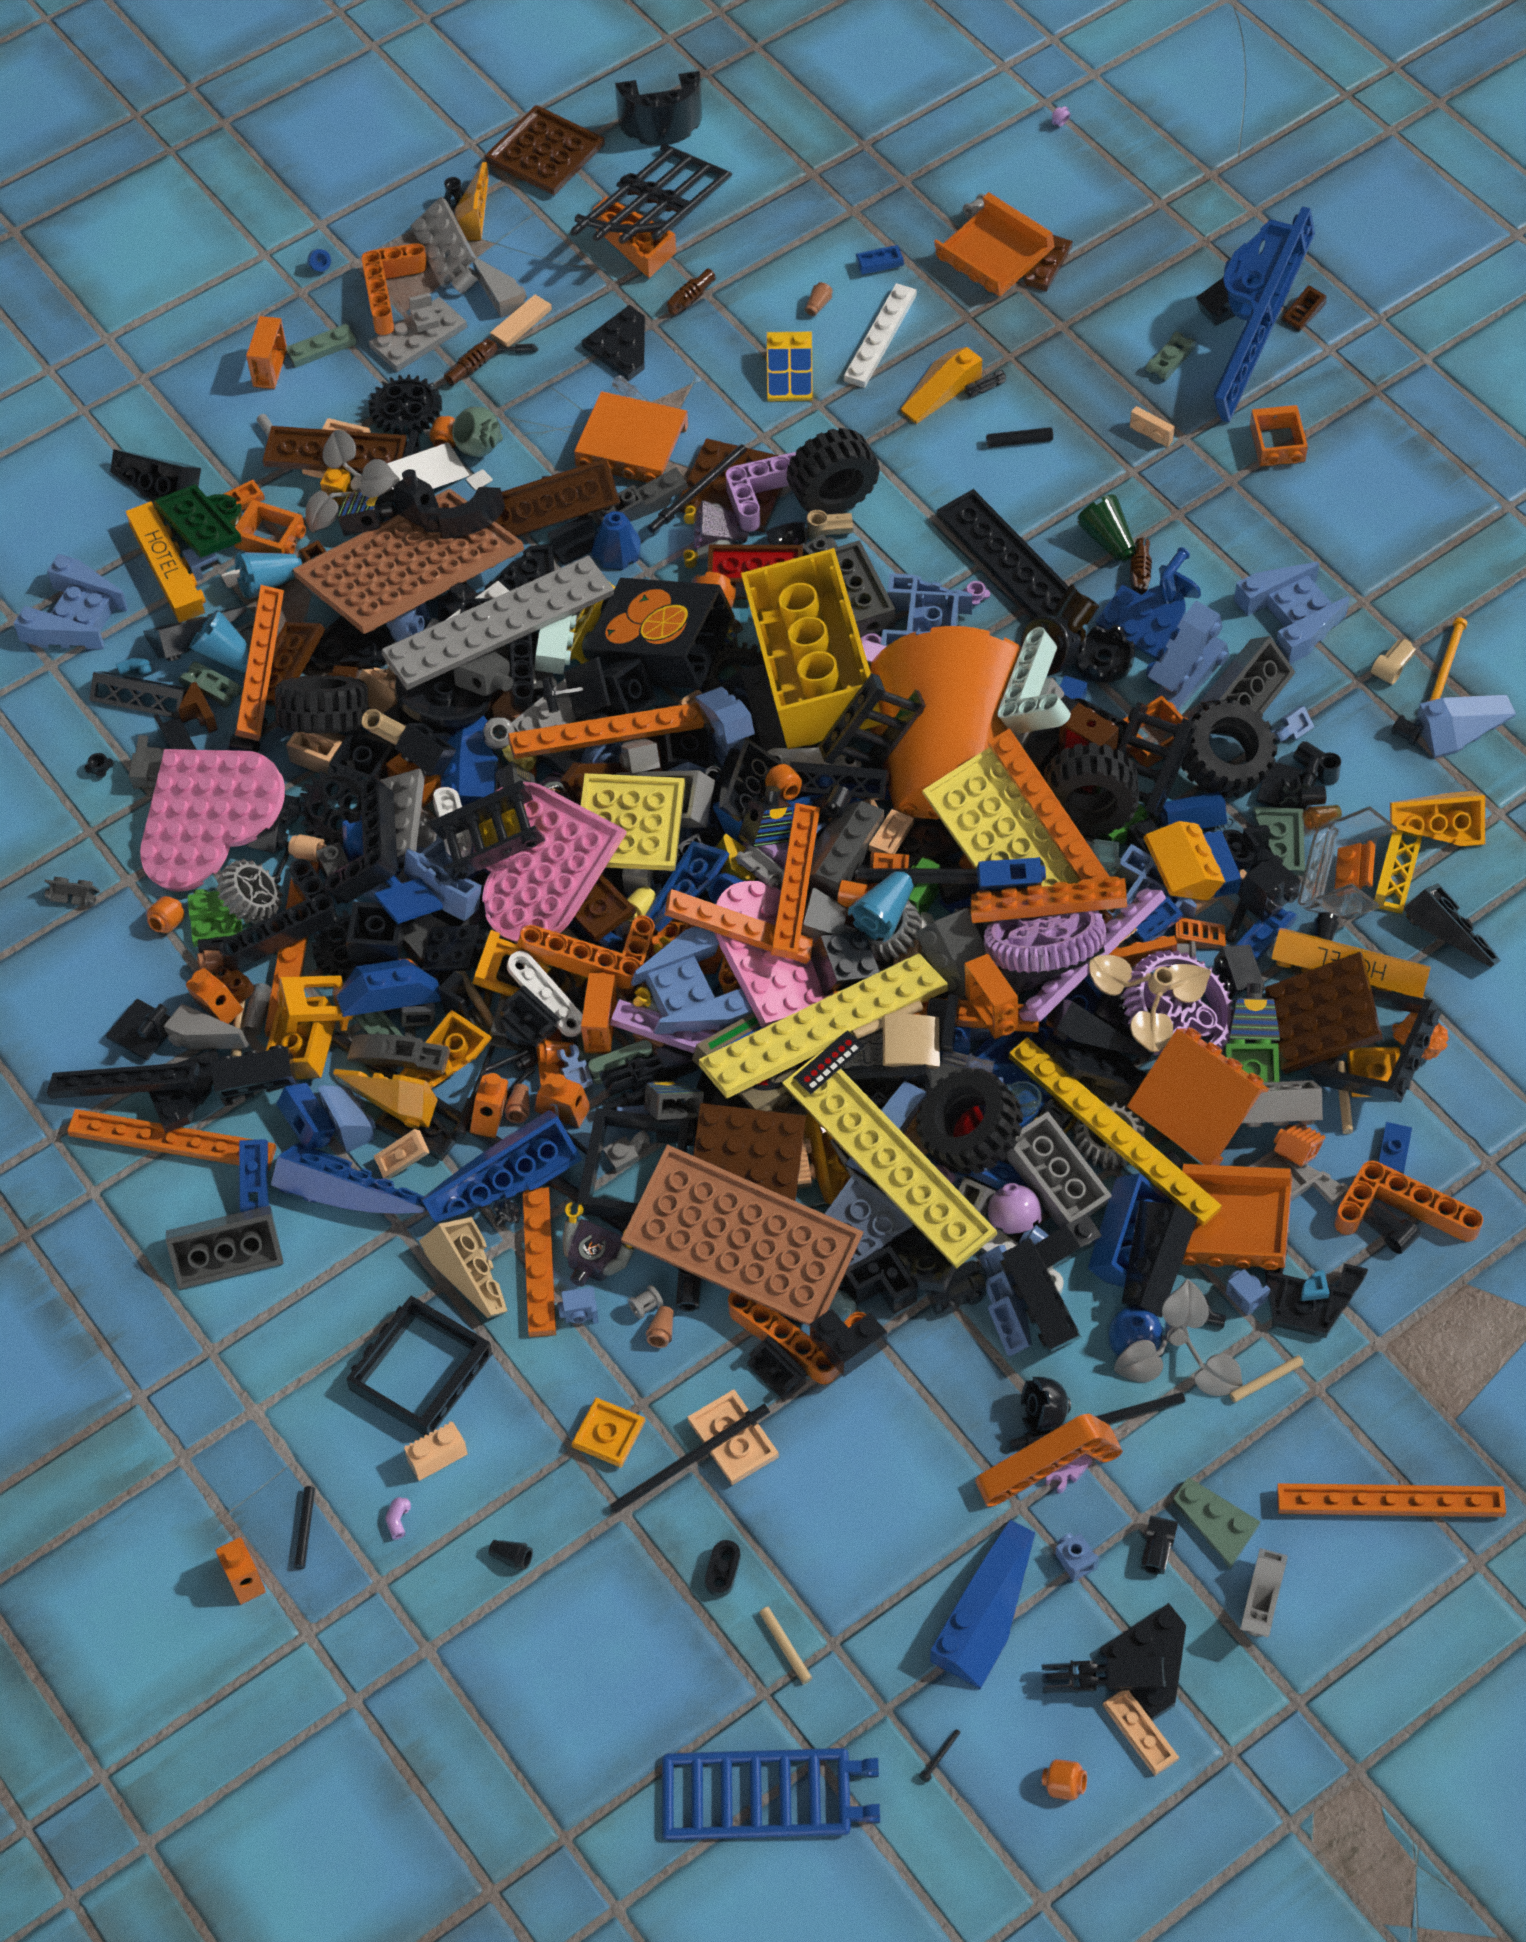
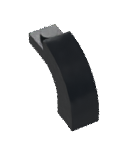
M478 487L474 496L462 505L451 508L423 507L420 515L425 532H441L443 538H456L473 534L491 525L502 514L505 504L501 488Z

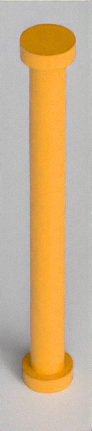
M1457 617L1453 621L1452 626L1454 628L1429 701L1441 698L1462 632L1468 624L1464 618Z

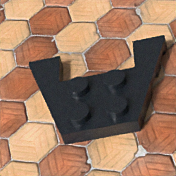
M1344 1263L1339 1287L1328 1285L1329 1298L1308 1301L1301 1300L1302 1288L1306 1282L1305 1279L1284 1275V1268L1276 1270L1265 1269L1266 1284L1270 1288L1268 1299L1272 1325L1326 1338L1363 1283L1368 1269Z

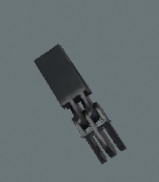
M668 1045L653 1050L652 1054L654 1057L649 1059L636 1058L629 1061L628 1058H625V1064L602 1071L599 1076L611 1096L629 1089L635 1092L636 1089L646 1086L647 1083L653 1082L657 1078H660L661 1082L673 1076L677 1079L701 1068L692 1060L694 1053Z
M1164 1657L1107 1658L1104 1659V1664H1095V1661L1070 1660V1663L1041 1664L1043 1671L1069 1670L1067 1673L1042 1675V1682H1070V1685L1044 1686L1043 1693L1075 1692L1078 1694L1079 1692L1097 1691V1687L1104 1686L1110 1692L1166 1687ZM1105 1674V1677H1096V1675ZM1077 1680L1080 1682V1687H1077Z

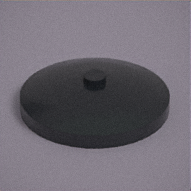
M454 669L408 690L398 677H396L395 698L400 708L413 719L432 726L458 727L473 723L486 714L492 701V693L483 696L456 686Z

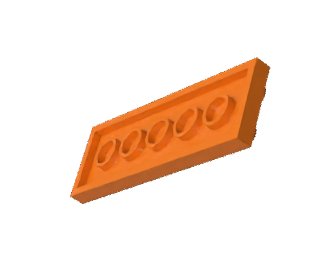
M1115 876L1101 881L1084 879L1079 881V883L1072 884L1057 882L1053 886L1031 885L1025 889L1008 887L1002 889V891L991 892L990 890H981L976 892V894H971L972 923L1128 907L1125 878Z

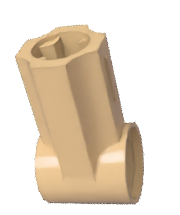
M821 510L809 512L806 525L808 538L813 540L821 534L826 537V535L853 533L852 514L827 515Z
M1406 639L1397 640L1385 656L1380 655L1372 666L1371 674L1393 685L1400 677L1403 667L1415 654L1416 649Z
M376 709L367 710L361 720L365 729L394 745L397 744L406 727Z

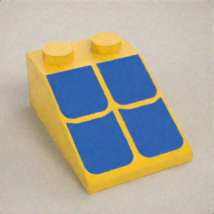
M812 331L767 332V402L813 401Z

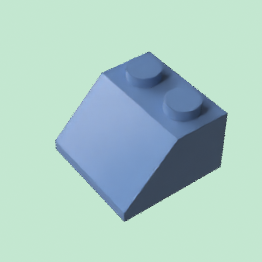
M326 1085L318 1087L324 1111L336 1127L335 1133L346 1153L375 1140L373 1129L376 1128L370 1114H364L363 1109H365V1106L359 1094L354 1096L350 1087Z

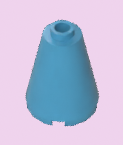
M241 552L235 556V570L240 572V577L237 578L238 585L243 596L248 599L258 596L261 585L276 588L295 579L292 569L302 564L301 559L297 558L295 554Z
M216 610L204 622L201 631L196 633L189 648L244 673L246 671L250 645L223 613Z
M893 872L852 903L848 909L849 917L851 914L855 919L853 922L854 926L860 932H865L866 936L873 940H877L880 937L884 938L882 942L888 941L894 934L914 885L911 877L905 872Z

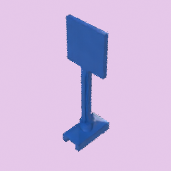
M360 815V821L351 824L347 820L342 821L344 853L349 863L363 855L362 815ZM393 875V877L385 881L390 888L374 893V897L397 924L443 909V904L420 878L400 883Z

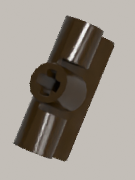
M1071 583L1051 615L1066 619L1068 621V628L1080 636L1082 643L1086 637L1083 625H1088L1098 610L1099 605L1091 598L1080 594L1074 584Z

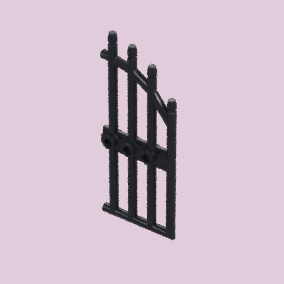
M662 143L660 151L663 152L639 173H628L622 176L616 185L619 189L587 216L577 214L574 219L577 224L572 227L570 234L572 236L578 235L589 226L599 229L593 235L594 241L601 240L609 232L623 233L618 239L621 244L626 243L638 233L653 232L652 239L658 240L732 176V173ZM671 156L681 160L656 182L643 181ZM690 164L700 168L675 190L661 189ZM708 172L718 176L690 201L680 197ZM626 194L638 195L635 200L610 221L597 220L598 217ZM642 204H657L634 225L620 224ZM662 211L676 212L665 222L650 223Z

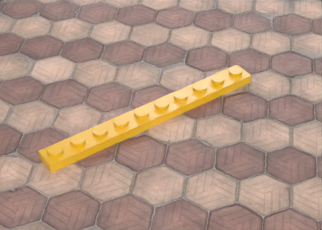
M1028 1037L1009 1052L1010 1060L1174 1203L1198 1217L1196 1222L1202 1227L1221 1210L1222 1205L1078 1080L1058 1066L1048 1054Z

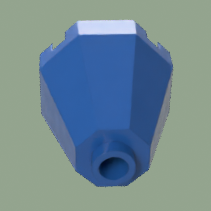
M612 511L604 516L595 533L592 556L600 561V565L603 568L623 570L628 567V563L633 561L634 564L639 560L641 539L629 519L622 512Z

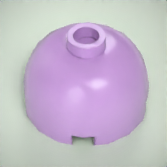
M1015 1183L1007 1184L996 1191L990 1199L988 1206L989 1222L995 1229L996 1227L1003 1228V1233L1007 1234L1028 1231L1033 1228L1034 1222L1038 1220L1040 1223L1042 1221L1040 1201L1031 1189Z

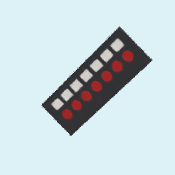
M847 1030L793 1078L812 1094L865 1046Z

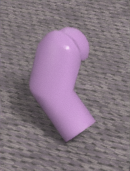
M395 1498L391 1502L385 1516L392 1539L394 1540L405 1536L400 1519L403 1513H408L411 1509V1503L407 1498Z

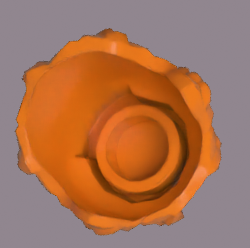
M1411 1012L1399 1025L1393 1024L1392 1026L1393 1037L1403 1045H1405L1418 1016L1417 1013ZM1440 1023L1435 1026L1430 1037V1044L1421 1057L1425 1058V1060L1436 1058L1448 1046L1446 1043L1449 1040L1448 1030Z

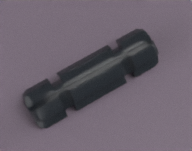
M997 370L993 372V375L989 374L976 380L975 384L973 382L967 384L964 390L965 394L972 398L978 395L977 392L982 393L995 387L996 383L997 385L1002 384L1006 381V374L1002 370Z

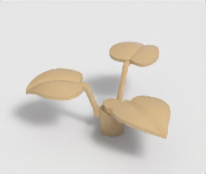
M1098 955L1089 960L1091 978L1096 987L1105 994L1117 996L1122 993L1124 986L1130 988L1148 981L1149 990L1156 994L1151 1013L1146 1011L1138 1012L1131 1020L1130 1029L1133 1037L1151 1052L1163 1050L1173 1035V1024L1170 1017L1166 1014H1156V1009L1162 995L1167 990H1172L1173 996L1177 1000L1185 1003H1194L1203 996L1211 975V970L1200 966L1176 964L1169 968L1159 967L1153 975L1147 973L1145 977L1128 982L1132 978V969L1130 964L1123 958L1115 955Z

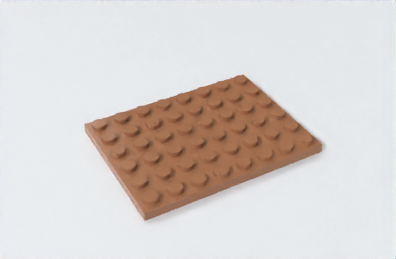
M450 488L435 496L439 508L456 507L468 502ZM397 515L383 522L378 530L364 532L292 570L295 578L365 634L374 631L377 627L388 621L396 619V617L415 609L422 603L436 598L441 593L450 590V587L456 583L472 579L479 573L495 567L498 563L514 557L517 553L524 550V546L521 540L495 521L488 527L470 535L443 538L441 532H425L423 527Z

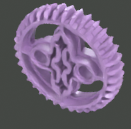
M1098 910L993 921L985 930L984 947L985 952L989 954L996 966H1001L1002 969L1008 968L1009 971L1017 970L1019 973L1022 971H1027V973L1037 971V973L1040 971L1049 972V970H1058L1062 967L1068 968L1072 964L1077 965L1079 961H1086V958H1091L1094 953L1099 952V949L1105 943L1106 927Z
M1170 950L1159 951L1148 955L1145 959L1138 962L1133 967L1132 978L1128 982L1145 977L1147 973H1151L1159 967L1169 968L1176 964H1190L1206 968L1205 961L1197 962L1196 956L1189 958L1187 952L1180 954L1179 950L1173 952ZM1213 967L1206 968L1211 970V975L1204 992L1211 1008L1201 1002L1200 999L1194 1003L1181 1002L1173 996L1172 990H1167L1160 998L1156 1013L1166 1014L1170 1017L1173 1024V1034L1177 1028L1190 1027L1198 1031L1202 1035L1201 1037H1207L1211 1043L1223 1050L1224 1045L1228 1044L1230 1040L1232 1014L1234 1013V1009L1231 1006L1234 1001L1228 999L1230 992L1224 990L1226 983H1220L1218 980L1219 975H1214L1212 973ZM1148 981L1130 988L1124 986L1125 991L1122 996L1126 1000H1124L1122 1005L1128 1008L1124 1014L1131 1018L1128 1024H1131L1132 1018L1138 1012H1148L1146 1006L1149 1009L1152 1008L1156 994L1149 990ZM1163 1050L1159 1052H1154V1055L1161 1054Z

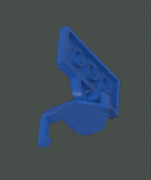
M1183 547L1178 548L1177 553L1167 566L1161 565L1159 568L1160 586L1148 589L1143 595L1122 584L1095 621L1096 625L1103 629L1119 625L1122 627L1126 639L1129 642H1134V648L1159 661L1168 649L1165 646L1169 639L1175 640L1180 632V628L1177 626L1186 614L1184 598H1200L1201 596L1200 587L1191 579L1177 572L1184 560L1189 559V551Z

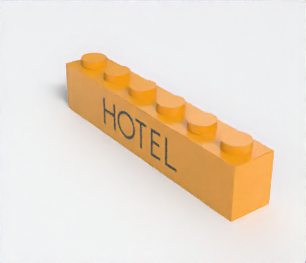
M152 501L125 511L129 526L178 623L205 614L203 604L206 603L204 594L201 589L197 591L196 587L198 584L193 573L188 574V563L185 557L180 558L179 554H181L178 543L177 541L172 542L171 530L168 524L163 525L162 522H165L164 517L155 509Z
M1280 928L1271 958L1277 960L1276 965L1286 968L1296 965L1301 967L1302 972H1307L1361 952L1364 956L1370 985L1376 986L1377 990L1395 991L1403 995L1423 998L1431 969L1430 966L1285 928Z

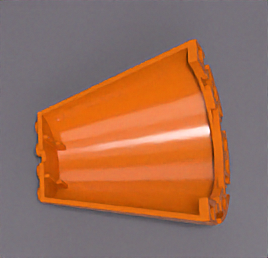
M964 626L932 627L931 631L916 635V632L905 635L890 643L872 660L871 667L869 668L870 672L880 676L885 691L909 699L915 689L919 690L926 705L923 713L918 716L882 766V769L888 770L891 775L890 786L887 787L894 810L913 818L939 819V816L922 794V791L989 748L988 741L1008 730L997 713L1022 649L1020 645L1004 637V641L990 636V631ZM882 700L878 702L880 712L894 718L901 709V707ZM882 724L871 727L870 731L881 736L888 726Z

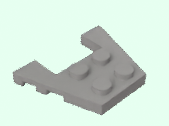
M1274 1149L1249 1166L1291 1169V1201L1311 1187H1314L1332 1206L1344 1198L1350 1188L1345 1183L1340 1184L1331 1179V1175L1324 1171L1319 1172L1310 1167L1308 1163L1300 1167L1274 1152Z

